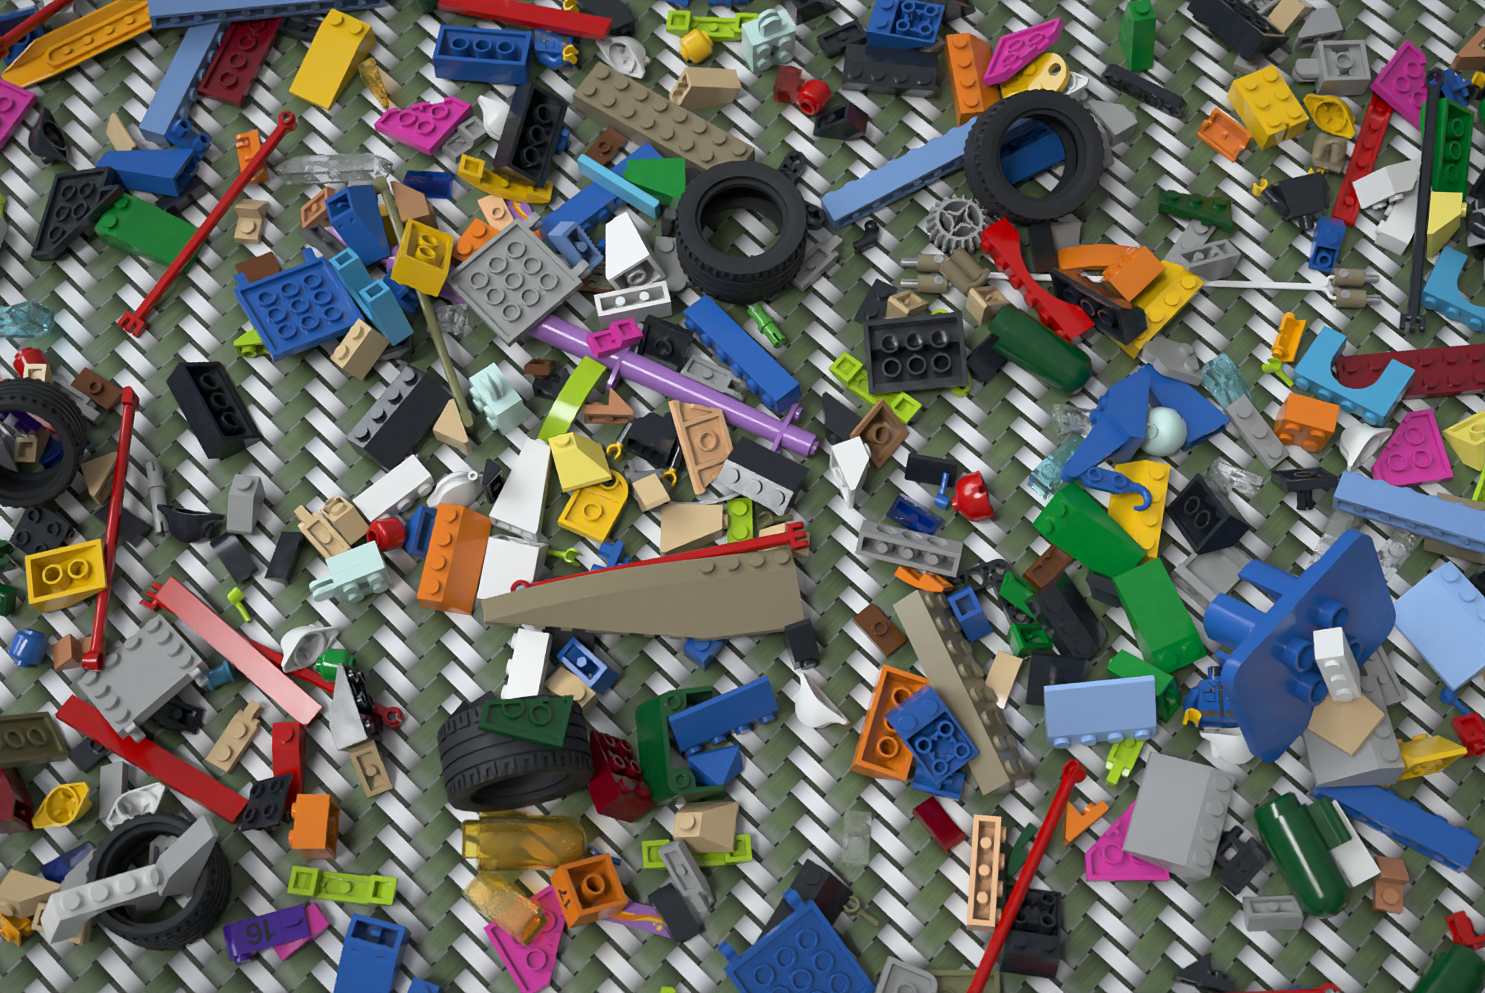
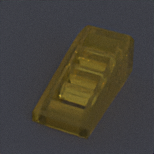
M373 57L358 65L361 79L383 109L387 110L390 108L376 61Z

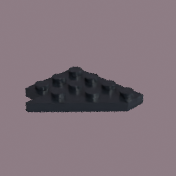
M110 166L55 174L32 249V258L37 261L55 259L125 192V188L121 185H112L116 170Z

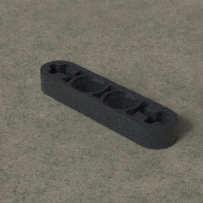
M1108 64L1101 74L1102 80L1107 85L1171 117H1181L1187 107L1186 101L1181 96L1116 64Z

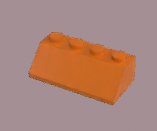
M971 33L946 35L944 46L945 61L958 127L968 123L975 116H981V113L987 110L989 106L1000 101L997 84L987 86L983 80L992 59L990 45Z
M439 503L417 594V600L421 608L472 616L492 528L490 518L465 506Z
M885 664L881 667L875 681L851 763V771L875 779L906 781L913 754L884 715L926 684L931 686L927 678Z

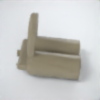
M1326 133L1317 134L1314 138L1311 157L1313 166L1324 169L1326 172L1340 173L1345 163L1347 141L1340 137L1331 139Z
M962 247L956 249L939 268V271L956 289L967 296L971 288L981 287L991 273L989 268L983 269Z

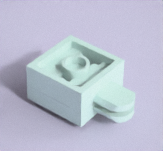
M775 9L765 10L759 14L758 19L742 24V53L752 73L766 70L770 66L786 63L795 58L796 30L785 9L778 12Z
M495 363L469 378L472 387L469 391L474 398L472 401L479 412H485L487 415L486 420L494 431L498 429L503 436L527 420L521 397Z
M374 540L325 559L330 575L312 581L309 584V588L313 592L312 596L316 602H322L340 595L346 604L348 602H359L364 596L371 593L384 592L389 586L394 584L384 557Z

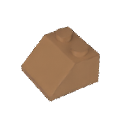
M397 181L390 182L404 230L408 218L439 229L432 203H426L423 193Z

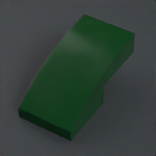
M1031 822L1023 829L1009 855L1004 876L1008 882L1022 867L1028 857L1022 849L1038 830Z

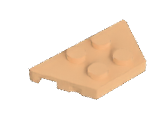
M678 400L669 401V407L695 495L702 494L705 491V487L718 477L726 458L733 450L723 411L718 408H708L703 405L688 404Z

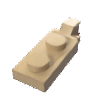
M302 505L294 510L296 517L301 521L297 525L301 533L304 534L307 540L325 559L352 549L320 513L318 514L315 511L313 514H310Z
M251 700L244 711L239 710L205 760L230 774L260 730L258 726L261 721L258 718L264 708Z

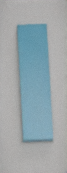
M581 154L577 159L579 173L656 220L661 214L659 200L588 156Z

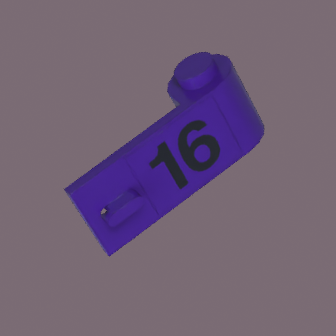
M303 904L237 921L223 927L229 961H235V965L251 962V957L255 956L257 951L310 937Z

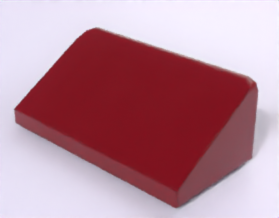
M933 796L912 810V814L945 855L967 839Z

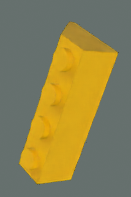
M1162 260L1161 263L1165 266V269L1130 301L1131 304L1140 306L1145 311L1148 329L1127 346L1107 335L1133 359L1143 351L1144 343L1152 341L1203 287L1205 282L1195 274L1188 272L1182 265Z
M1141 460L1115 466V472L1122 473L1131 481L1145 486L1152 496V503L1147 510L1135 511L1134 506H1140L1144 503V498L1140 494L1110 495L1107 514L1148 552L1137 566L1157 558L1171 466L1169 464Z

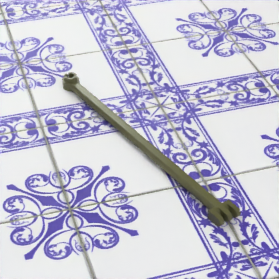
M385 175L376 177L372 184L377 195L381 194L400 245L404 227ZM415 289L466 433L472 434L475 431L473 419L429 297Z

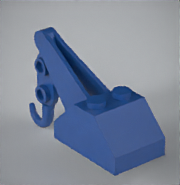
M1135 372L1110 386L1105 395L1100 396L1097 407L1092 408L1089 415V423H1092L1090 433L1060 470L1061 479L1067 483H1072L1078 479L1088 488L1111 494H1140L1144 498V503L1140 506H1134L1135 511H1144L1150 507L1152 496L1145 486L1131 481L1122 473L1097 466L1110 458L1114 461L1128 463L1145 440L1149 375Z

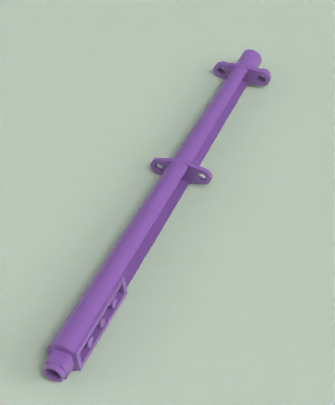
M399 243L396 246L390 244L391 255L379 261V263L386 266L387 272L393 268ZM449 265L448 274L451 271H453L456 267ZM444 282L438 296L472 310ZM552 314L547 315L526 333L528 336L580 359L587 356L606 366L607 370L612 372L606 385V391L610 392V388L614 390L621 377L683 403L722 409L725 422L773 442L770 450L782 455V451H780L782 446L808 458L810 454L815 455L820 445V442L817 441L818 435L793 424L794 420L799 421L804 408L800 407V403L795 402L792 405L785 421L782 422L634 353L639 341L614 354L596 359L585 341L587 334H591V332Z

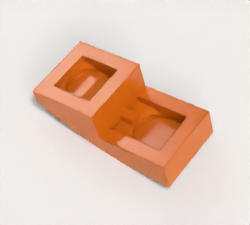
M899 566L894 574L906 583L928 591L945 592L952 591L954 588L951 583L937 573L926 572L922 575L916 569L909 566Z

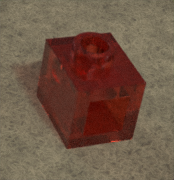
M779 66L773 87V101L796 105L798 93L804 87L806 81L802 79V69L794 66Z

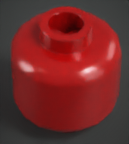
M815 79L809 80L798 93L799 107L807 114H820L830 102L832 93L826 82Z
M24 348L14 356L13 367L21 378L24 375L25 364L50 365V370L52 368L43 351L37 348Z
M387 517L375 520L370 524L367 531V541L369 543L375 540L380 552H388L403 546L407 531L397 518Z

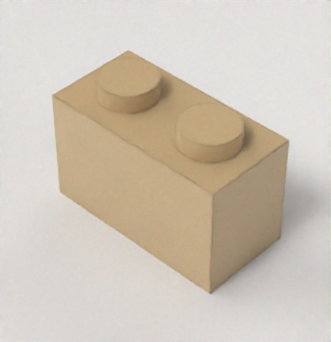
M358 318L343 341L335 349L330 359L345 371L363 380L390 342L382 333Z

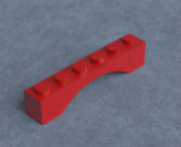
M1006 217L983 230L980 237L981 242L979 243L981 250L986 255L989 254L994 260L996 268L1000 272H1004L1009 278L1012 288L1018 290L1023 295L1027 306L1037 312L1041 323L1074 345L1091 335L1095 324L1080 306L1067 303L1052 296L1034 281L1021 257L1019 246L1020 234Z

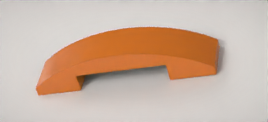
M1093 244L1057 250L1058 269L1075 271L1078 274H1082L1083 270H1105L1112 263L1116 265L1122 259L1120 255L1130 246Z

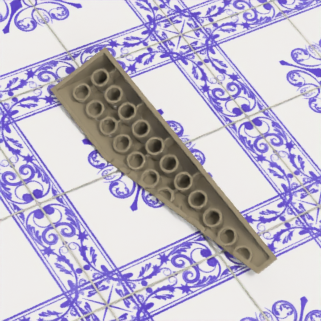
M790 548L606 571L537 585L481 600L485 625L520 627L523 624L532 625L536 629H545V626L561 627V631H572V628L585 629L587 633L629 636L631 633L643 634L644 637L654 638V635L670 636V639L681 640V637L694 638V641L702 642L784 631L785 626L804 620L797 570Z

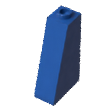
M190 148L106 151L95 165L96 168L110 166L116 170L112 185L119 184L127 189L174 197L181 195L200 168L195 151Z
M1150 363L1138 369V373L1150 376L1148 396L1150 406L1152 408L1168 407L1178 412L1181 419H1184L1187 436L1185 443L1180 447L1183 453L1225 431L1230 419L1189 384L1160 374L1153 367V364L1151 365Z

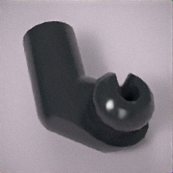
M868 220L864 224L863 238L853 242V247L857 253L874 246L878 242L880 229L876 221Z

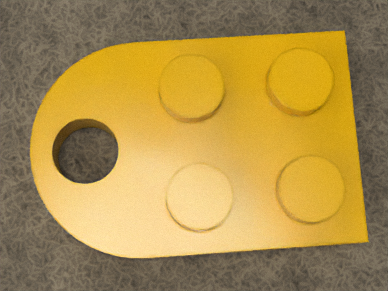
M1055 53L1040 54L1008 80L1000 84L1003 98L1025 90H1039L1042 88L1062 92L1069 81V67ZM1056 67H1061L1060 73L1052 76L1053 70Z
M609 469L612 479L616 482L613 486L606 487L601 482L575 489L557 521L558 526L599 544L605 543L628 500V485L624 477L617 471Z

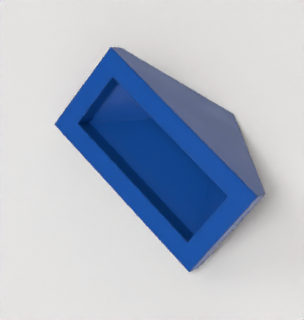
M421 505L405 525L407 534L404 544L408 553L426 560L437 511Z
M739 744L687 755L689 770L693 773L697 783L724 786L744 770Z

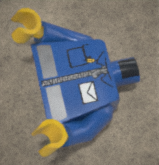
M565 0L561 10L579 13V8L575 6L577 1ZM535 28V36H532L531 50H535L536 61L552 70H557L563 66L574 67V64L577 62V58L574 55L579 53L574 47V35Z
M1212 666L1207 668L1208 680H1200L1195 687L1190 689L1182 703L1184 713L1183 725H1187L1188 721H1192V727H1239L1221 685L1220 677L1223 667Z

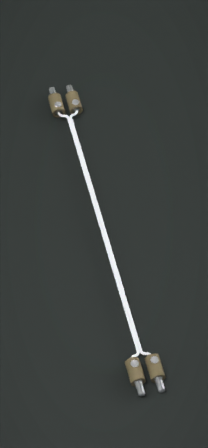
M918 254L917 258H901V266L917 267V272H940L939 268L947 261V255ZM1333 268L1331 275L1326 278L1324 284L1202 280L1205 282L1203 286L1323 290L1332 299L1333 307L1364 308L1366 304H1380L1382 300L1380 295H1366L1365 290L1335 289L1333 295H1331L1329 289L1326 288L1329 280L1331 286L1362 287L1364 282H1379L1378 274H1365L1363 269ZM991 272L987 278L1009 280L1004 273ZM1030 274L1034 280L1051 281L1050 274ZM917 275V279H901L900 281L901 287L917 288V293L946 294L947 286L952 285L951 282L947 283V278L944 275ZM1104 276L1087 277L1094 283H1102L1100 279Z

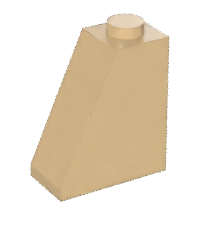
M685 67L671 90L669 98L670 101L690 112L733 102L741 91V81L738 78L736 69Z
M662 504L660 556L691 551L723 538V529H728V514H723V505Z

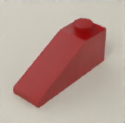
M300 721L273 723V776L293 774L285 802V807L292 808L293 802L297 800V794H304L306 729Z

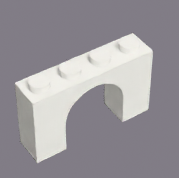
M156 864L51 894L40 919L48 944L76 937L87 920L101 912L118 906L127 905L131 919L157 912L166 896L160 897L156 886L151 882V871Z

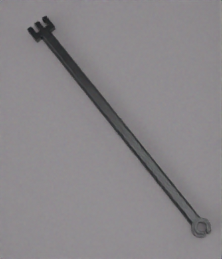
M1434 70L1429 71L1424 80V85L1427 88L1421 153L1422 163L1419 175L1407 314L1401 313L1399 319V331L1402 332L1405 330V322L1409 323V332H1414L1415 323H1419V333H1424L1426 325V315H1420L1439 94L1445 81L1444 74L1437 70L1435 81L1438 82L1437 85L1430 84V81H1433Z

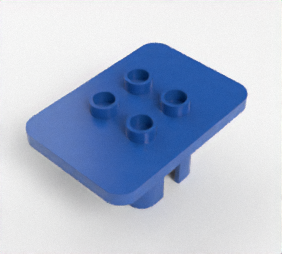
M1355 529L1345 531L1321 558L1310 565L1300 577L1260 559L1250 561L1238 573V577L1257 586L1273 598L1274 605L1267 613L1221 592L1210 603L1205 612L1203 627L1207 637L1234 650L1231 655L1220 650L1215 653L1219 665L1223 667L1220 677L1223 690L1250 753L1267 763H1272L1280 758L1307 728L1314 706L1319 705L1329 691L1315 660L1313 631L1342 627L1359 669L1384 642L1394 627L1396 611L1371 536Z

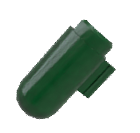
M1004 304L1000 308L998 314L988 327L992 333L1000 337L992 347V350L1053 391L1062 395L1076 394L1088 385L1092 377L1093 368L1091 358L1085 351L1021 308L1016 310L1009 304Z
M1289 791L1254 809L1252 816L1258 825L1255 829L1303 912L1313 918L1327 919L1337 916L1345 910L1350 902L1351 888L1348 879L1331 850L1352 840V837L1329 797L1326 796L1307 806L1306 803L1301 805L1295 793Z
M1458 943L1453 944L1448 953L1437 952L1434 954L1409 993H1482L1485 989V960L1466 946Z

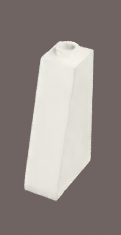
M527 438L489 514L492 525L535 542H539L553 460L551 447L547 442L541 439L533 440Z

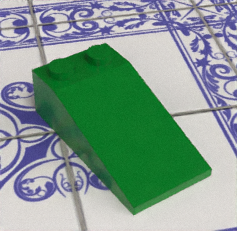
M1449 98L1439 99L1431 186L1435 192L1463 193L1462 202H1465L1475 112ZM1422 102L1419 116L1422 141L1426 102Z
M123 193L104 211L94 230L103 244L169 267L198 230V227L137 197ZM206 240L181 272L188 274Z
M1075 482L1058 490L1032 523L1052 544L1088 568L1110 577L1136 567L1148 553Z
M1159 557L1112 577L1145 662L1168 674L1207 656L1199 633Z

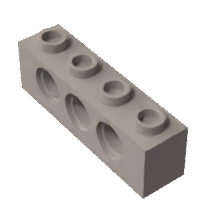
M863 519L855 554L956 577L963 542Z

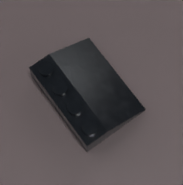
M962 311L863 321L869 395L969 385Z

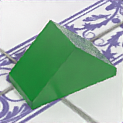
M1013 624L1010 626L1006 636L1013 656L1019 658L1031 656L1032 651L1043 652L1053 648L1051 640L1040 624Z

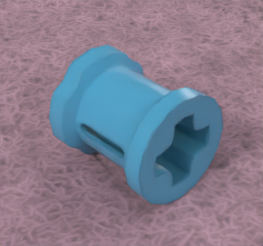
M228 660L223 661V664L210 670L205 669L202 672L210 680L206 684L210 691L215 690L216 686L226 682H236L235 673Z

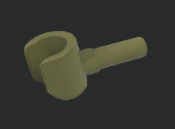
M764 511L756 518V520L761 519L764 521V523L758 526V529L768 528L771 524L777 522L793 521V515L773 516L771 512Z
M850 896L849 899L856 903L857 906L855 909H848L844 905L846 913L850 916L858 915L877 927L880 921L865 912L856 897Z

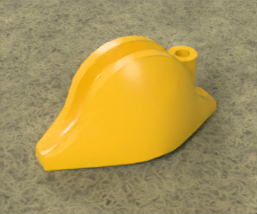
M1308 94L1303 99L1312 119L1323 131L1348 139L1355 135L1354 123L1356 118L1344 100L1334 95Z
M86 782L63 784L51 790L32 819L34 828L61 827L72 824L80 819L92 806L91 799H89L91 790Z

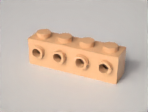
M974 815L967 930L994 932L995 925L998 924L1001 917V908H996V897L1002 898L1003 881L998 880V870H1004L1005 855L999 853L1000 843H1005L1006 827L1001 826V817Z

